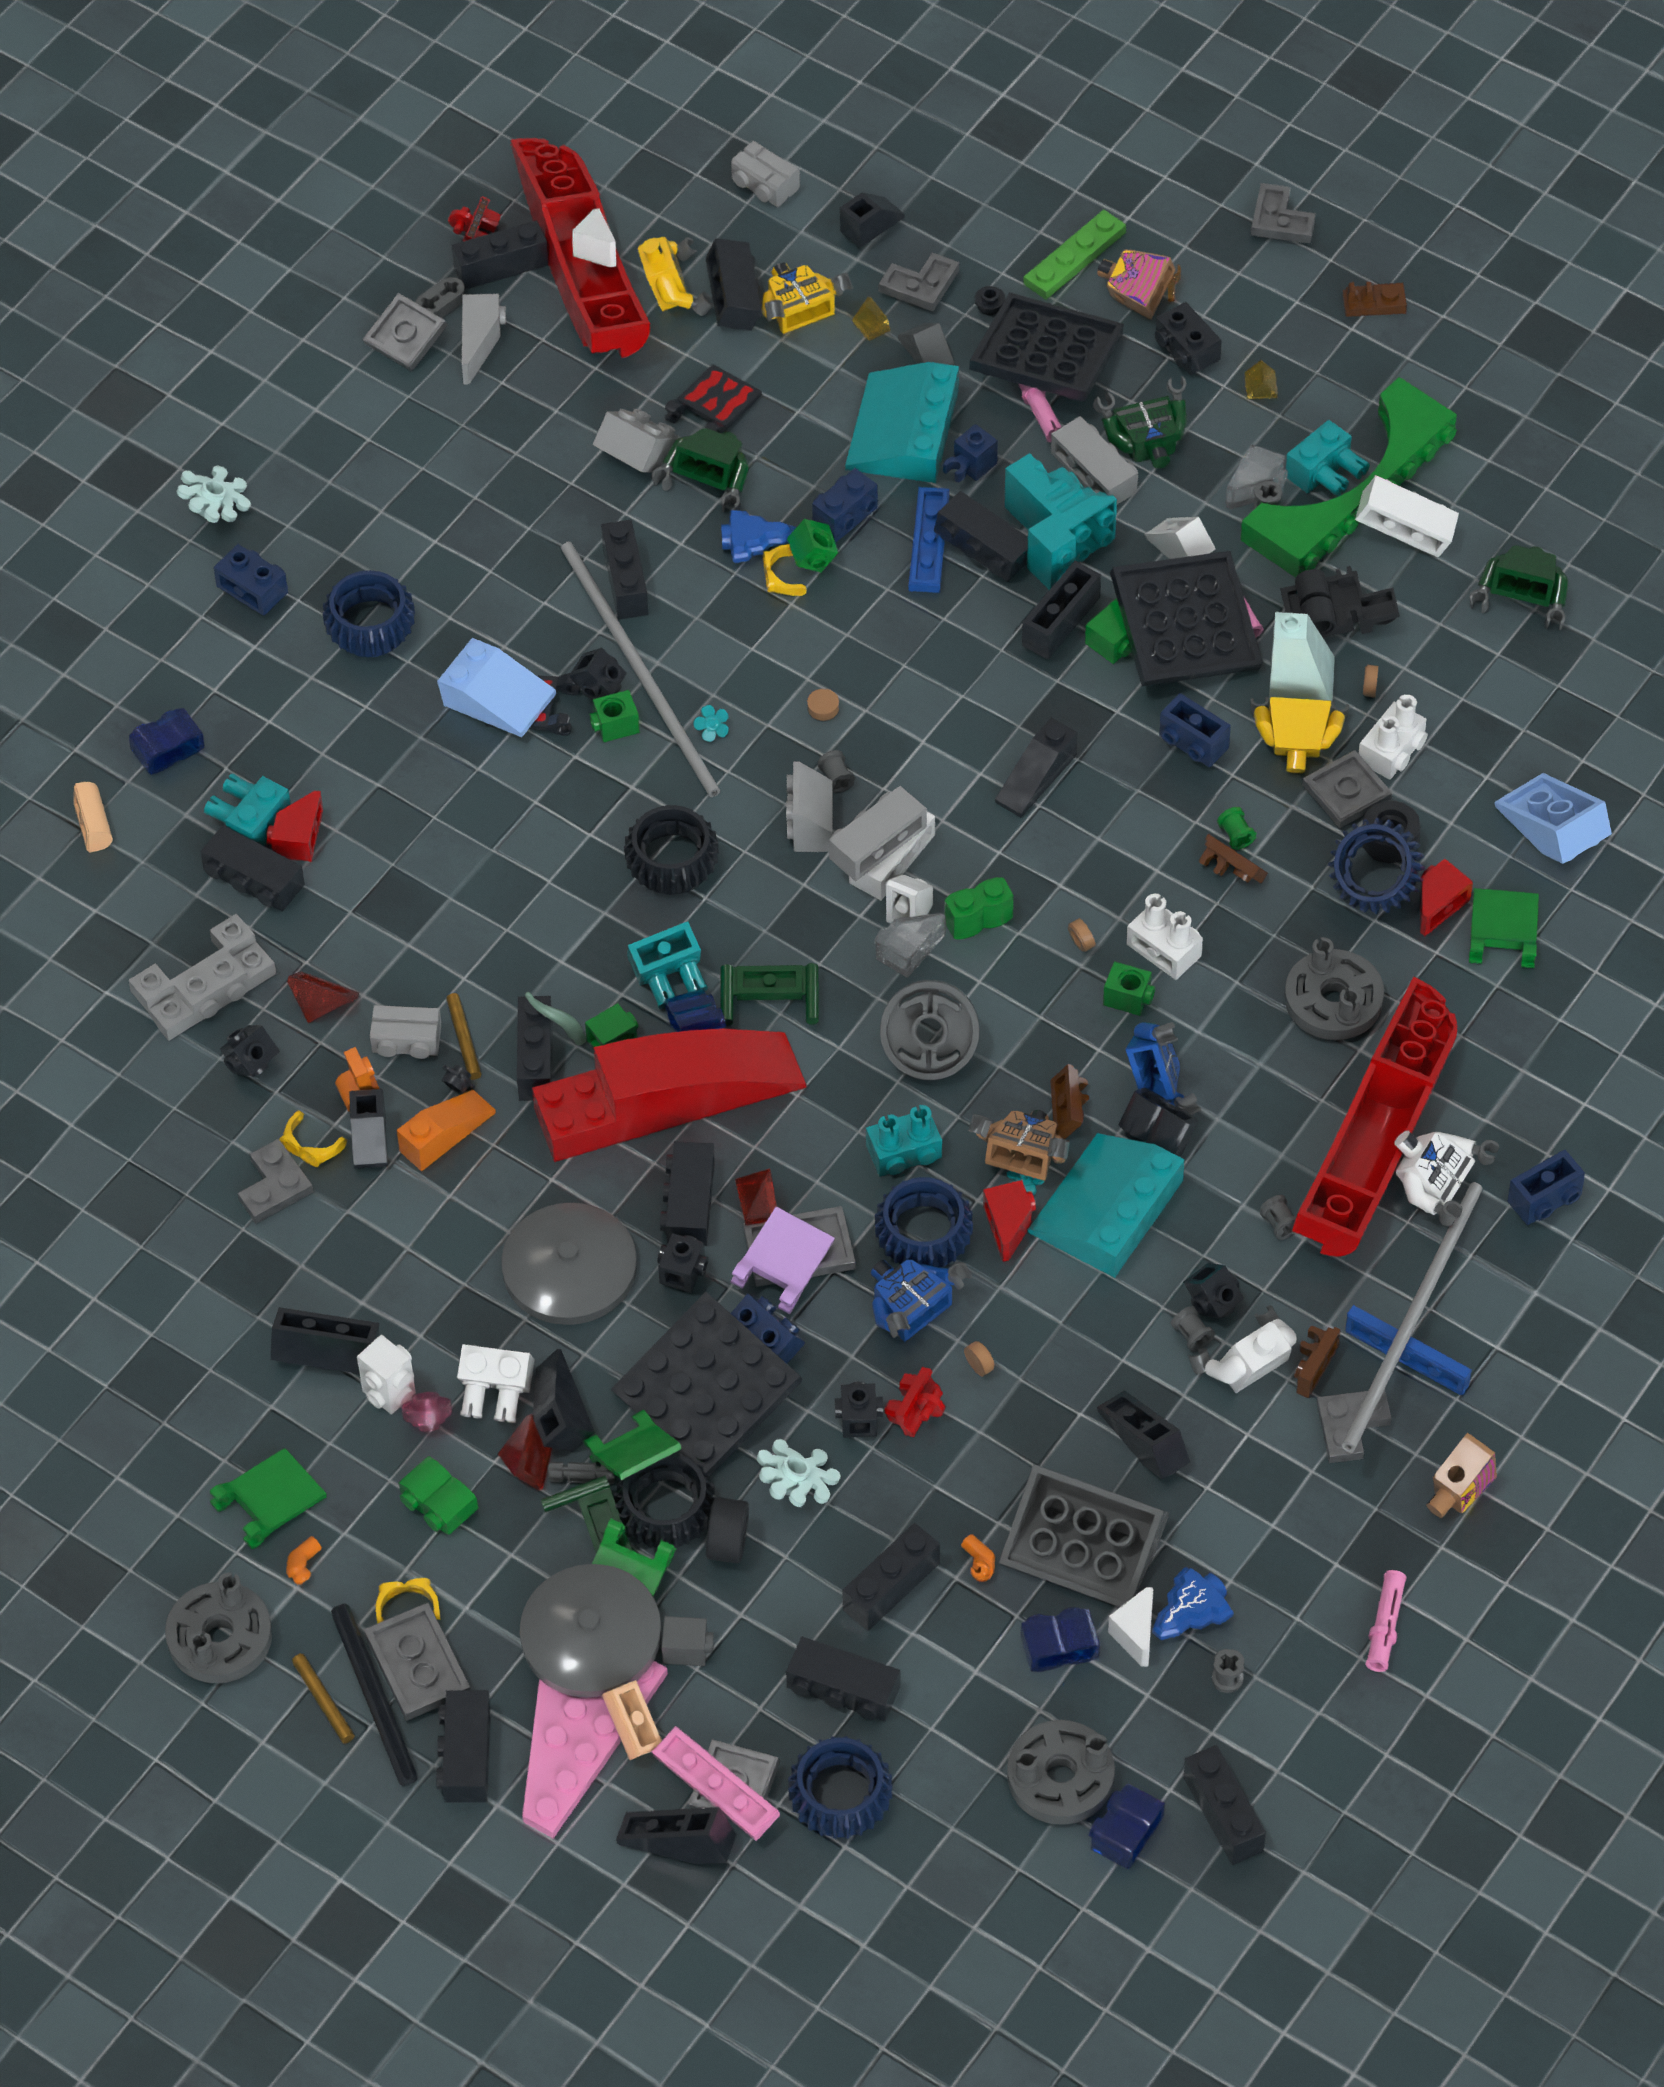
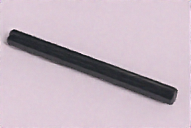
M348 1604L335 1606L331 1611L333 1620L398 1782L401 1786L412 1784L417 1781L416 1770L350 1606Z

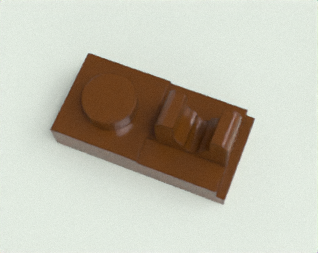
M1369 281L1366 282V286H1355L1354 282H1351L1346 287V290H1343L1346 317L1406 314L1407 304L1404 283L1372 285Z
M1210 834L1206 836L1205 840L1207 842L1205 845L1207 848L1199 859L1202 865L1207 867L1212 859L1217 858L1218 863L1213 872L1219 876L1223 875L1229 865L1232 864L1236 867L1232 873L1247 883L1252 878L1259 883L1263 882L1268 872Z
M1067 1064L1050 1080L1053 1121L1057 1124L1056 1134L1063 1139H1066L1082 1125L1084 1120L1082 1106L1089 1100V1095L1080 1092L1088 1085V1080L1079 1077L1078 1069H1074V1066Z
M1315 1326L1309 1327L1307 1337L1316 1342L1310 1344L1302 1340L1300 1343V1353L1309 1358L1307 1361L1302 1359L1296 1369L1294 1378L1298 1379L1297 1394L1309 1399L1339 1348L1341 1329L1328 1327L1327 1331H1324Z

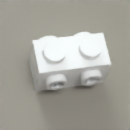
M381 1334L357 1356L362 1391L366 1394L372 1405L378 1409L383 1407L392 1415L400 1407L407 1406L416 1393L411 1364L412 1357L403 1346H395Z

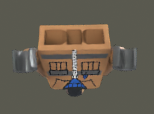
M1034 1110L1031 1114L1011 1111L1004 1120L992 1123L990 1118L979 1114H973L968 1131L976 1133L979 1138L987 1143L985 1164L1045 1181L1051 1159L1054 1163L1062 1164L1068 1157L1070 1141L1062 1139L1061 1136L1056 1134L1057 1124L1049 1120L1048 1115L1042 1110Z

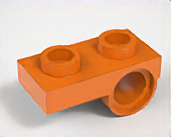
M356 1047L344 1052L349 1070L342 1073L335 1081V1085L348 1112H350L349 1091L380 1089L368 1057L361 1058Z

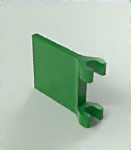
M1474 888L1469 963L1482 964L1484 947L1522 950L1521 967L1534 968L1537 949L1539 894Z
M645 1410L631 1416L632 1420L638 1425L637 1428L606 1444H603L596 1434L584 1440V1445L588 1447L592 1454L589 1456L590 1460L593 1463H601L614 1475L623 1480L682 1449L680 1443L658 1427Z
M284 1448L233 1481L213 1487L210 1490V1494L214 1498L210 1500V1503L218 1512L226 1509L234 1499L254 1520L243 1527V1531L247 1534L243 1537V1540L251 1549H254L274 1530L325 1499L327 1493Z
M610 1519L592 1564L608 1565L630 1573L645 1585L654 1598L663 1575L675 1555V1546L661 1540L654 1560L618 1545L626 1527L623 1526V1523Z

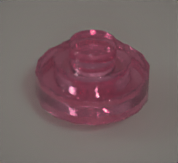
M437 1392L415 1394L412 1396V1400L401 1406L403 1420L412 1423L414 1427H419V1431L422 1432L439 1429V1424L444 1423L445 1418L452 1415L451 1399L439 1397Z

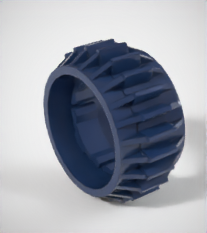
M372 570L352 573L341 579L332 587L333 590L326 595L327 601L323 603L324 612H322L326 633L331 636L333 643L335 642L339 645L340 649H344L351 654L362 657H376L387 654L404 642L405 637L412 632L411 626L415 624V609L412 595L407 592L405 585L398 582L397 578L394 579L386 573ZM367 601L386 603L390 605L394 612L390 619L374 626H357L348 623L344 618V613L352 606Z
M1376 818L1373 824L1364 819L1363 826L1361 827L1355 823L1352 824L1353 831L1349 833L1344 830L1343 834L1345 837L1343 840L1335 841L1338 845L1337 851H1330L1335 856V859L1329 862L1328 865L1334 868L1335 871L1329 877L1333 880H1338L1333 888L1337 891H1342L1340 898L1344 901L1350 899L1349 905L1353 908L1360 904V910L1364 913L1369 908H1371L1374 914H1378L1380 908H1383L1386 913H1390V906L1393 905L1400 909V902L1402 900L1411 901L1409 897L1411 891H1419L1415 887L1416 882H1423V878L1419 876V871L1425 870V866L1420 864L1419 861L1424 858V854L1416 852L1421 845L1417 841L1411 842L1414 835L1409 831L1403 834L1404 827L1398 824L1394 828V822L1389 819L1384 825L1379 818ZM1384 836H1390V837L1396 838V839H1398V840L1400 841V844H1398L1396 841H1394V840H1392V839H1390V838H1388V837H1384ZM1374 840L1380 842L1386 840L1390 845H1394L1399 850L1403 861L1401 870L1405 874H1400L1397 877L1396 883L1389 889L1380 892L1373 890L1367 892L1366 889L1359 887L1354 881L1351 872L1353 863L1349 858H1354L1357 850L1365 843ZM1353 888H1355L1356 890H1358L1359 892H1361V893H1363V894H1365V895H1367V896L1369 895L1370 897H1366V896H1362V895L1357 894V893L1353 890Z
M930 1177L904 1180L896 1187L893 1186L891 1192L884 1194L883 1202L877 1205L875 1237L878 1238L879 1247L885 1249V1256L893 1258L895 1264L899 1263L901 1265L906 1260H913L919 1265L926 1264L944 1268L950 1262H955L958 1255L965 1253V1246L970 1245V1235L973 1234L972 1211L969 1210V1201L964 1200L962 1192L956 1191L952 1184L949 1185L940 1179ZM933 1207L948 1215L950 1229L940 1239L927 1242L914 1241L899 1233L897 1220L900 1214L908 1209Z
M831 1736L830 1739L823 1741L820 1739L816 1745L807 1746V1752L799 1754L798 1763L791 1766V1776H788L789 1801H792V1811L798 1813L800 1823L808 1824V1830H816L822 1837L827 1835L833 1837V1839L837 1837L849 1839L850 1836L857 1834L861 1836L862 1832L866 1829H874V1822L882 1821L883 1812L889 1810V1799H892V1774H889V1765L882 1761V1754L880 1752L872 1751V1745H865L861 1743L860 1739L854 1740L847 1736H844V1738ZM834 1765L852 1766L855 1770L861 1771L868 1779V1795L863 1798L862 1803L854 1808L847 1810L828 1809L824 1804L818 1803L811 1791L813 1780L817 1778L820 1771Z

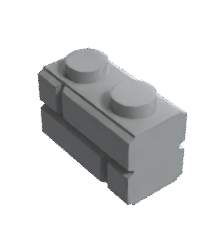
M752 141L744 148L743 152L741 151L732 159L733 181L739 187H747L753 191L762 202L768 201L779 207L787 200L788 196L791 197L799 190L800 170L755 141Z
M374 1005L370 1030L372 1053H378L384 1057H392L396 1054H410L419 1059L427 1058L429 1055L438 1056L442 1027L440 1008Z

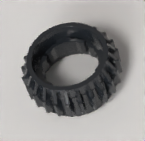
M677 805L657 807L646 812L640 819H636V824L629 827V835L625 836L624 846L627 869L631 870L632 877L638 879L640 885H645L649 890L669 895L685 893L697 888L703 881H707V876L714 872V865L718 863L719 854L716 831L711 829V823L704 820L703 815H699L692 809ZM682 836L694 841L697 851L694 853L693 858L685 862L661 864L647 857L646 848L649 847L650 842L658 838Z
M673 1453L625 1479L617 1481V1492L614 1493L615 1508L620 1513L619 1519L626 1527L627 1535L637 1538V1543H644L649 1548H658L662 1540L674 1545V1548L677 1549L679 1546L689 1545L690 1541L694 1538H700V1532L708 1529L712 1504L716 1498L715 1486L711 1484L710 1474L704 1472L703 1465L694 1463L692 1457L687 1458L682 1453ZM676 1481L685 1484L686 1489L691 1491L693 1504L689 1511L682 1514L679 1518L655 1520L646 1517L644 1511L639 1510V1503L637 1501L639 1494L643 1488L648 1487L654 1482Z

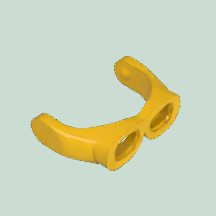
M781 545L770 551H764L763 565L767 592L790 596L806 594L805 585L784 583L771 570L772 565L779 558L793 556L790 545Z
M298 1110L288 1120L284 1133L279 1139L287 1151L300 1157L306 1163L318 1167L321 1163L336 1156L345 1148L347 1139L344 1137H340L333 1145L327 1148L301 1147L292 1134L304 1117V1113Z
M416 1578L407 1581L405 1584L402 1582H387L379 1585V1595L375 1605L377 1624L384 1621L382 1617L384 1605L391 1598L403 1592L418 1593L427 1597L434 1606L433 1613L436 1619H440L438 1597L431 1587L430 1579Z

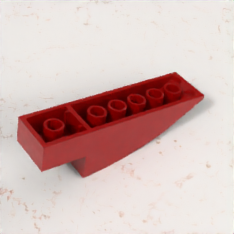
M706 1029L656 1034L594 1047L595 1070L533 1087L532 1092L535 1113L554 1162L804 1089L806 1088V1082L785 1032Z

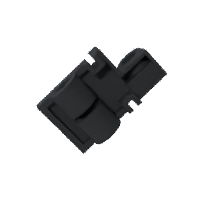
M1351 566L1346 567L1348 574L1342 575L1339 568L1336 569L1337 575L1326 577L1325 573L1320 570H1307L1296 577L1295 585L1280 588L1285 613L1308 614L1322 638L1354 631L1353 623L1358 622L1362 634L1370 633L1374 625H1386L1400 617L1394 588L1362 595L1357 570L1352 571Z

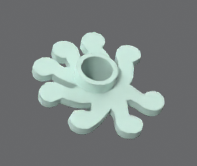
M221 466L213 468V479L194 475L191 471L187 470L181 475V480L186 485H180L176 493L182 499H190L189 509L205 517L209 522L215 523L219 520L218 509L220 507H223L221 512L222 518L227 522H233L237 517V513L233 510V502L236 503L238 510L242 512L248 511L251 505L250 501L240 494L247 487L246 481L241 478H235L233 482H224L228 472Z
M777 1439L772 1445V1450L776 1455H772L767 1450H760L758 1452L757 1461L763 1466L759 1478L767 1484L772 1482L769 1489L771 1496L774 1499L780 1500L785 1495L790 1494L789 1500L796 1507H801L805 1504L806 1495L811 1488L815 1490L814 1499L817 1503L824 1504L828 1502L830 1492L825 1483L836 1485L840 1479V1473L836 1469L831 1468L824 1471L818 1468L825 1465L828 1459L827 1454L821 1449L813 1450L811 1457L804 1458L795 1450L788 1448L786 1441Z

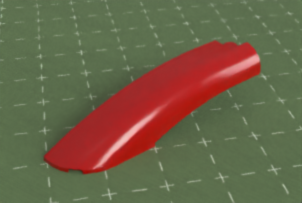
M511 139V148L533 221H538L547 241L548 263L551 273L583 346H588L591 353H604L617 349L621 358L634 354L647 341L650 333V322L633 290L617 248L616 267H607L573 256L572 231L593 209H600L607 223L600 201V193L584 161L574 150L565 145L558 148L555 145L548 144V140Z
M1414 976L1371 1059L1335 1140L1296 1216L1292 1231L1323 1244L1320 1253L1324 1255L1345 1256L1352 1253L1358 1247L1403 1155L1394 1143L1398 1136L1409 1130L1413 1134L1457 1036L1455 1013H1450L1446 1007V999L1435 988Z

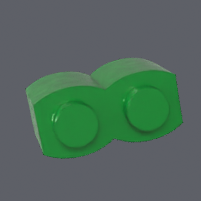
M1002 877L985 880L974 889L958 890L945 899V924L954 939L970 938L978 934L983 928L999 927L1013 918V893Z
M430 1456L426 1457L398 1482L401 1492L399 1497L402 1503L409 1510L414 1511L417 1509L420 1513L424 1514L425 1522L436 1532L441 1530L445 1534L450 1535L479 1509L477 1498L473 1492Z

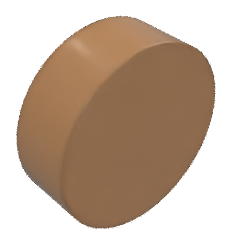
M1367 665L1365 667L1363 695L1365 697L1376 696L1378 666Z
M829 689L813 691L807 700L810 716L820 721L834 718L839 712V698L837 694Z
M1080 918L1068 924L1069 934L1081 951L1086 952L1096 946L1091 931Z
M974 1341L964 1348V1354L968 1363L978 1375L983 1377L994 1370V1360L982 1343Z

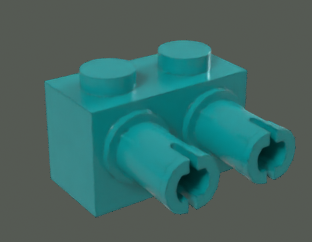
M1328 419L1287 453L1285 477L1307 494L1321 484L1335 496L1339 497L1341 492L1344 493L1347 490L1349 481L1335 471L1343 467L1359 480L1362 478V475L1364 476L1368 472L1370 463L1351 451L1352 436Z
M232 773L223 784V792L242 801L235 807L213 795L210 801H207L205 804L204 813L264 846L267 843L269 825H274L277 812L291 805L289 789L264 776L253 785Z
M688 921L628 945L627 958L640 986L649 984L659 1009L666 1008L665 1003L667 1002L671 1006L678 1001L667 979L669 974L679 972L689 997L696 996L697 989L699 994L708 989L697 966V963L700 962L701 949Z
M919 1105V1111L915 1106L911 1109L910 1114L902 1117L889 1114L887 1115V1121L885 1116L879 1119L878 1124L866 1127V1147L879 1177L888 1174L896 1175L905 1169L918 1165H929L942 1158V1138L932 1118L931 1110L926 1105Z

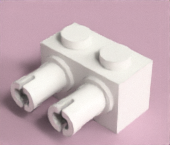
M1402 695L1397 700V703L1394 701L1359 745V755L1373 771L1389 780L1398 770L1403 771L1412 752L1415 749L1420 750L1427 739V733H1425L1427 719L1415 713L1417 701L1411 695Z
M1150 894L1145 900V910L1127 926V945L1177 980L1202 956L1203 937L1200 936L1196 929L1191 927L1189 915L1186 917V913L1181 911L1173 914L1168 909H1165L1166 900L1164 897L1161 899L1159 894Z
M462 1344L457 1378L465 1385V1392L460 1415L470 1418L471 1415L473 1418H482L485 1389L496 1388L499 1390L494 1420L500 1422L506 1420L508 1423H516L515 1417L519 1393H530L535 1362L532 1355L524 1352Z

